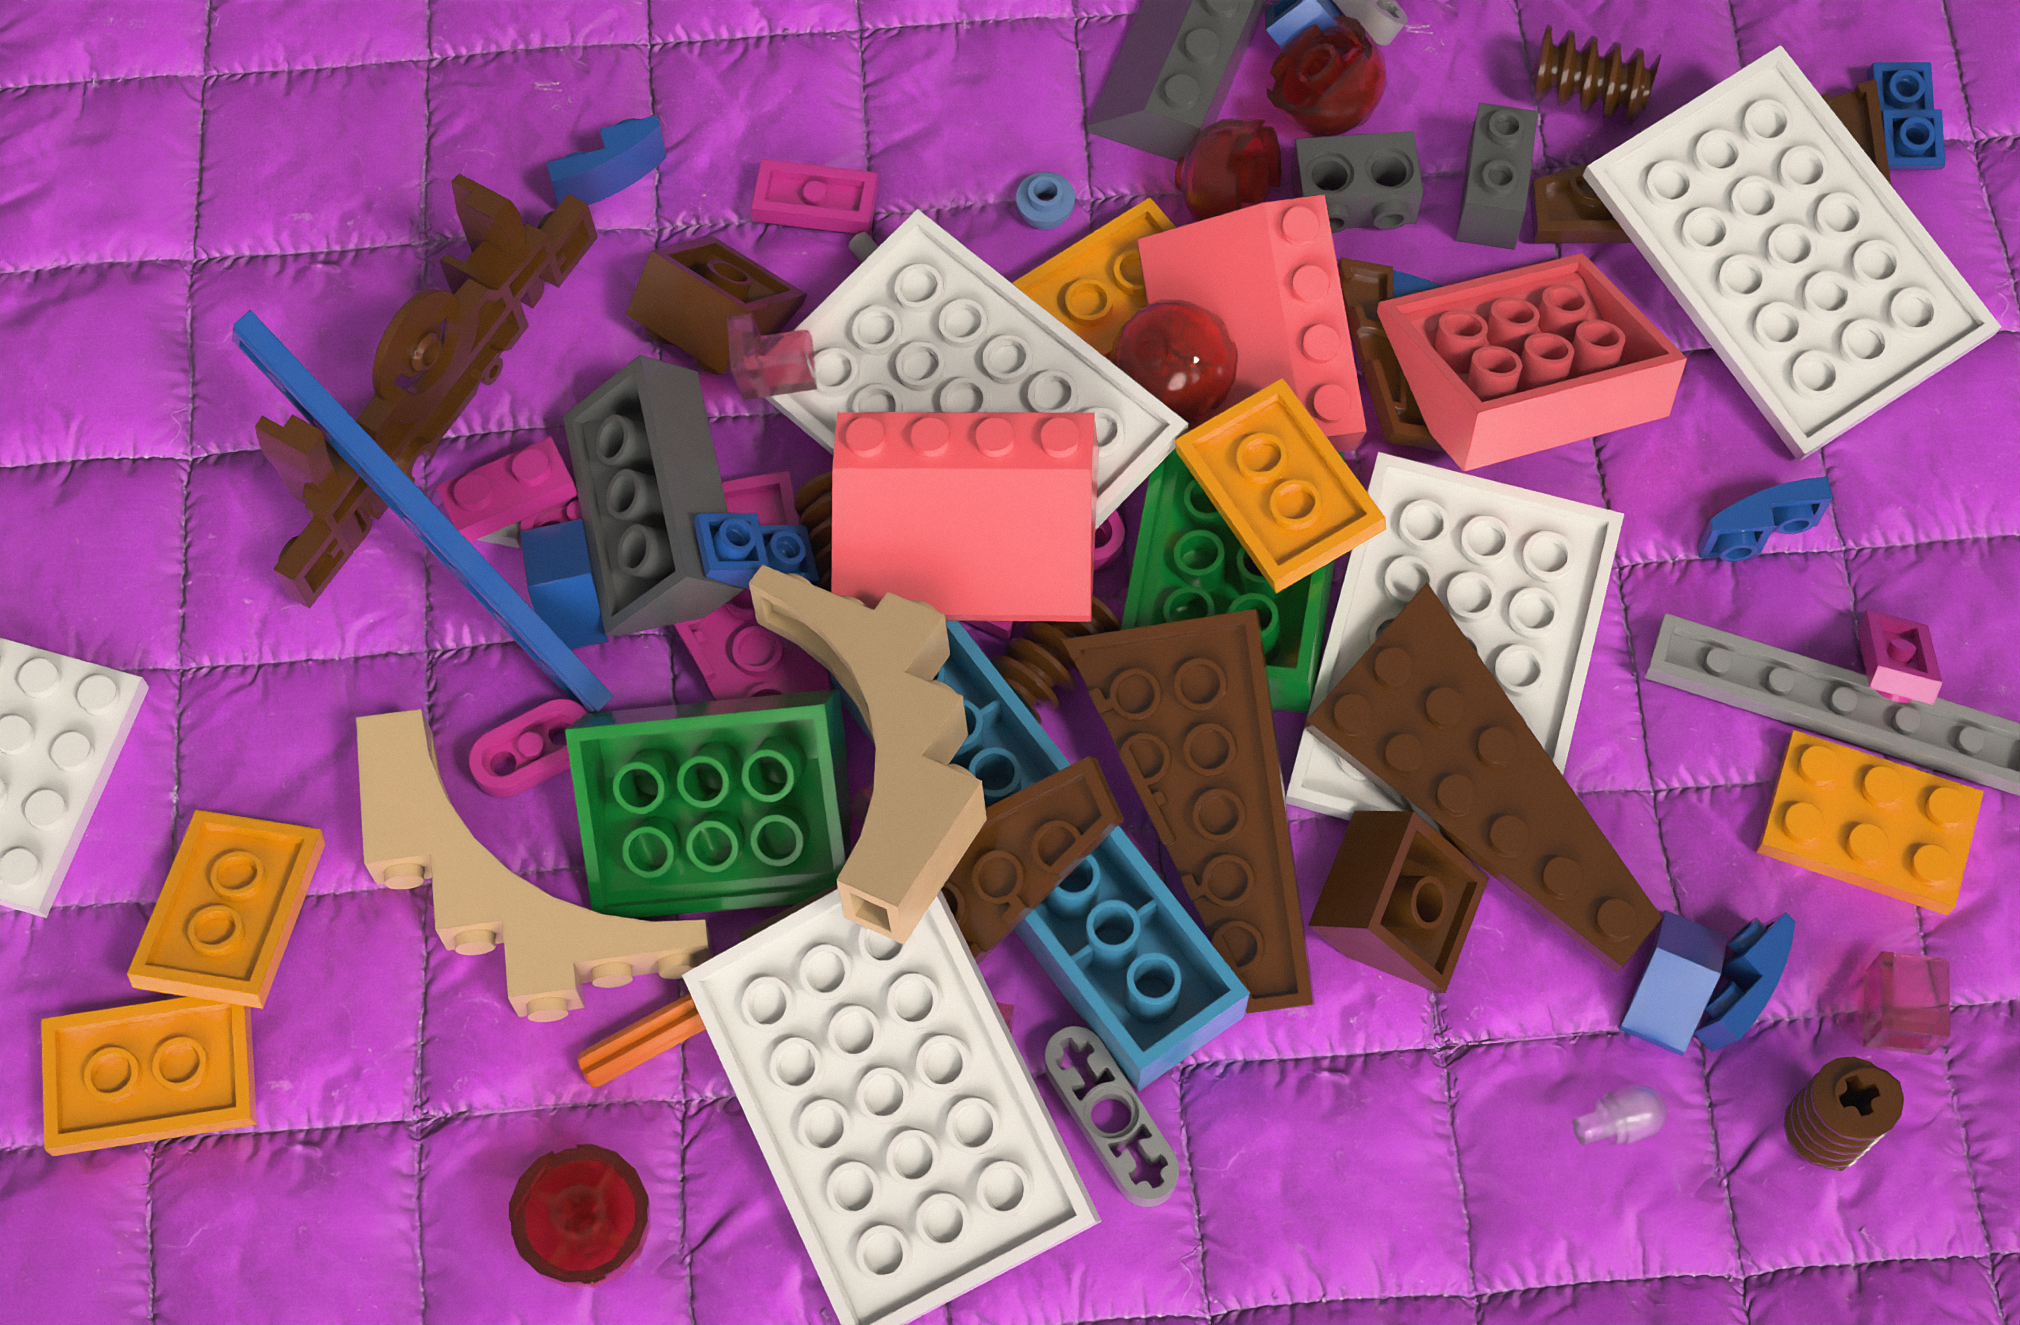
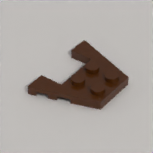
M1341 257L1337 267L1347 323L1385 442L1446 452L1430 434L1377 314L1379 302L1393 299V267Z

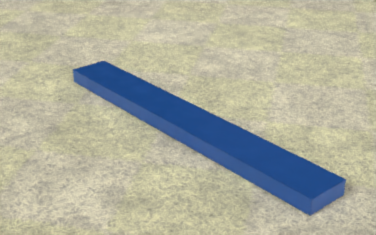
M250 309L233 324L232 341L311 425L324 432V439L567 697L584 707L588 713H596L606 705L614 695Z

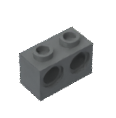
M1479 102L1468 145L1455 241L1515 250L1526 212L1538 111Z
M1414 131L1295 139L1290 171L1294 199L1325 195L1332 234L1348 228L1377 227L1391 230L1402 227L1405 224H1416L1423 195V186ZM1379 183H1389L1392 184L1393 187L1383 186ZM1319 187H1330V188H1333V189H1335V190H1334V191H1326V190H1323V189H1321V188H1319Z

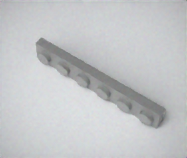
M1668 613L1664 614L1660 622L1644 677L1646 679L2020 796V723L1937 697L1933 705L1913 699L1908 703L1892 701L1880 695L1875 689L1869 688L1867 675Z

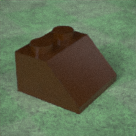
M708 236L652 250L626 315L645 326V333L652 339L664 344L675 345L693 356V363L700 369L711 374L724 375L753 365L800 309L807 293L714 236Z
M1354 810L1308 926L1347 958L1430 991L1446 993L1489 877L1414 811Z

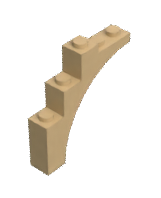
M762 565L749 582L757 623L799 645L834 675L858 706L876 747L874 789L859 840L837 878L844 918L901 944H905L987 820L982 780L977 779L971 772L959 765L949 764L967 738L968 730L963 695L956 693L947 684L933 680L950 656L945 614L938 612L933 606L924 601H911L891 592H887L875 610H873L857 598L852 596L841 597L816 587L798 574H784Z
M421 709L356 717L363 855L366 868L377 885L384 884L391 889L415 888L422 885L424 879L432 878L435 930L447 951L455 950L463 955H480L493 951L496 948L495 944L504 943L508 999L518 1017L527 1016L530 1021L534 1022L557 1021L567 1017L568 1010L585 1008L583 983L592 982L596 987L613 988L629 984L633 980L632 976L659 973L660 977L666 979L683 978L682 975L713 958L712 940L705 920L651 922L600 914L552 897L508 870L473 837L453 808L441 780L433 732Z

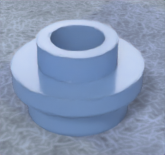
M1052 172L1035 173L1024 179L1019 185L1016 192V207L1021 217L1032 227L1040 230H1051L1062 225L1072 214L1075 207V192L1070 182L1059 174ZM1051 195L1054 198L1043 201L1038 199L1037 196Z

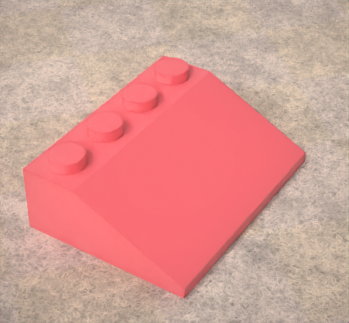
M1325 195L1265 202L1137 240L1163 404L1188 423L1189 431L1283 378L1337 452L1355 451L1367 430Z
M1583 253L1381 301L1378 303L1377 314L1430 434L1463 472L1670 416L1687 357Z
M837 412L832 467L831 593L841 597L852 596L862 601L868 608L875 610L885 594L891 592L911 601L921 600L930 604L938 612L945 614L946 621L1091 622L1099 458L1095 414L1050 412Z

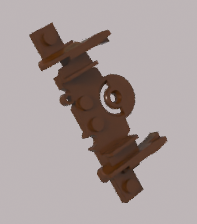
M460 173L451 181L457 214L472 254L464 262L449 254H444L439 260L452 293L440 287L427 288L407 300L393 316L379 341L373 360L372 382L375 394L356 420L363 430L413 483L415 478L412 476V469L417 458L422 453L432 458L435 456L440 440L477 394L480 382L485 385H491L499 377L503 367V360L499 357L501 353L511 350L529 327L520 302L534 308L544 292L542 280L559 288L598 238L589 206L584 201L567 194L555 211L548 212L541 219L537 228L529 223L524 227L520 213L510 199ZM444 321L443 331L441 335L440 324ZM400 375L406 378H413L419 375L405 388L395 385V381ZM293 414L284 427L262 415L255 425L260 447L265 457L277 469L291 496L306 504L304 507L312 519L299 536L293 537L285 544L279 555L278 563L273 570L289 597L310 609L353 554V551L359 547L370 532L373 524L370 516L379 520L388 509V506L324 439V432Z

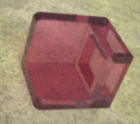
M752 313L727 317L731 373L744 400L817 389L813 339L808 330L761 336Z
M1881 951L1864 972L1863 1047L1932 1055L1950 1037V963L1945 958Z

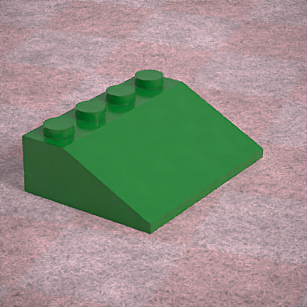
M1175 448L1149 476L1121 630L1256 609L1259 612L1272 709L1309 713L1317 683L1336 559L1280 592L1275 593L1177 454ZM1338 452L1345 462L1344 453Z
M839 689L588 713L565 729L592 911L625 918H642L798 904L837 884V878L851 854L848 753Z

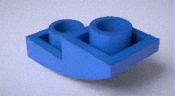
M1873 62L1867 70V81L1876 79L1889 170L1943 169L1945 167L1942 109H1934L1931 62Z
M655 115L643 119L630 118L614 126L601 128L600 134L604 149L591 152H574L562 159L546 162L558 206L567 194L584 201L588 205L599 202L624 190L655 169L667 158L658 116Z
M1828 476L1780 484L1747 496L1725 508L1710 519L1697 546L1699 558L1720 557L1728 562L1742 561L1761 553L1769 536L1775 529L1782 534H1797L1817 526L1833 499Z
M697 513L693 519L706 577L729 585L750 589V580L759 568L765 565L784 574H798L814 586L820 581L806 525H760L757 513Z
M1787 912L1764 924L1756 917L1745 924L1728 941L1727 945L1734 952L1723 962L1721 974L1729 983L1709 999L1705 1010L1710 1016L1694 1031V1034L1711 1052L1739 1041L1754 1024L1776 989L1788 960L1796 923Z

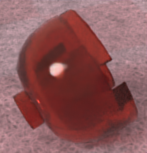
M1346 16L1333 17L1332 19L1337 23V26L1329 27L1323 31L1316 24L1306 28L1285 46L1273 62L1270 74L1276 81L1273 91L1267 88V97L1281 115L1299 131L1320 137H1330L1346 133L1367 122L1382 99L1387 86L1385 57L1378 44L1355 18Z
M1252 118L1221 119L1201 130L1190 143L1185 156L1179 158L1175 169V184L1178 191L1182 192L1184 204L1195 222L1265 203L1269 186L1280 187L1281 150L1275 129L1269 126H1262L1266 120Z
M1159 299L1137 309L1122 324L1113 342L1111 362L1190 424L1198 421L1193 418L1203 415L1209 408L1215 410L1225 401L1236 379L1238 352L1235 342L1230 340L1228 330L1224 327L1226 324L1218 315L1191 301Z
M577 1144V1148L564 1149L556 1154L551 1151L539 1157L519 1178L509 1202L511 1235L520 1257L544 1280L570 1289L597 1288L623 1276L640 1258L651 1230L650 1198L636 1169L617 1152L594 1144Z

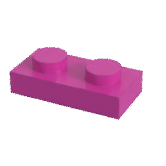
M761 159L751 205L753 222L853 234L866 232L870 235L879 188L878 172Z
M552 437L436 486L453 525L469 542L578 496L573 480Z
M1866 609L1858 628V635L1869 688L1875 689L1880 695L1892 701L1908 703L1913 699L1933 705L1943 682L1929 626Z

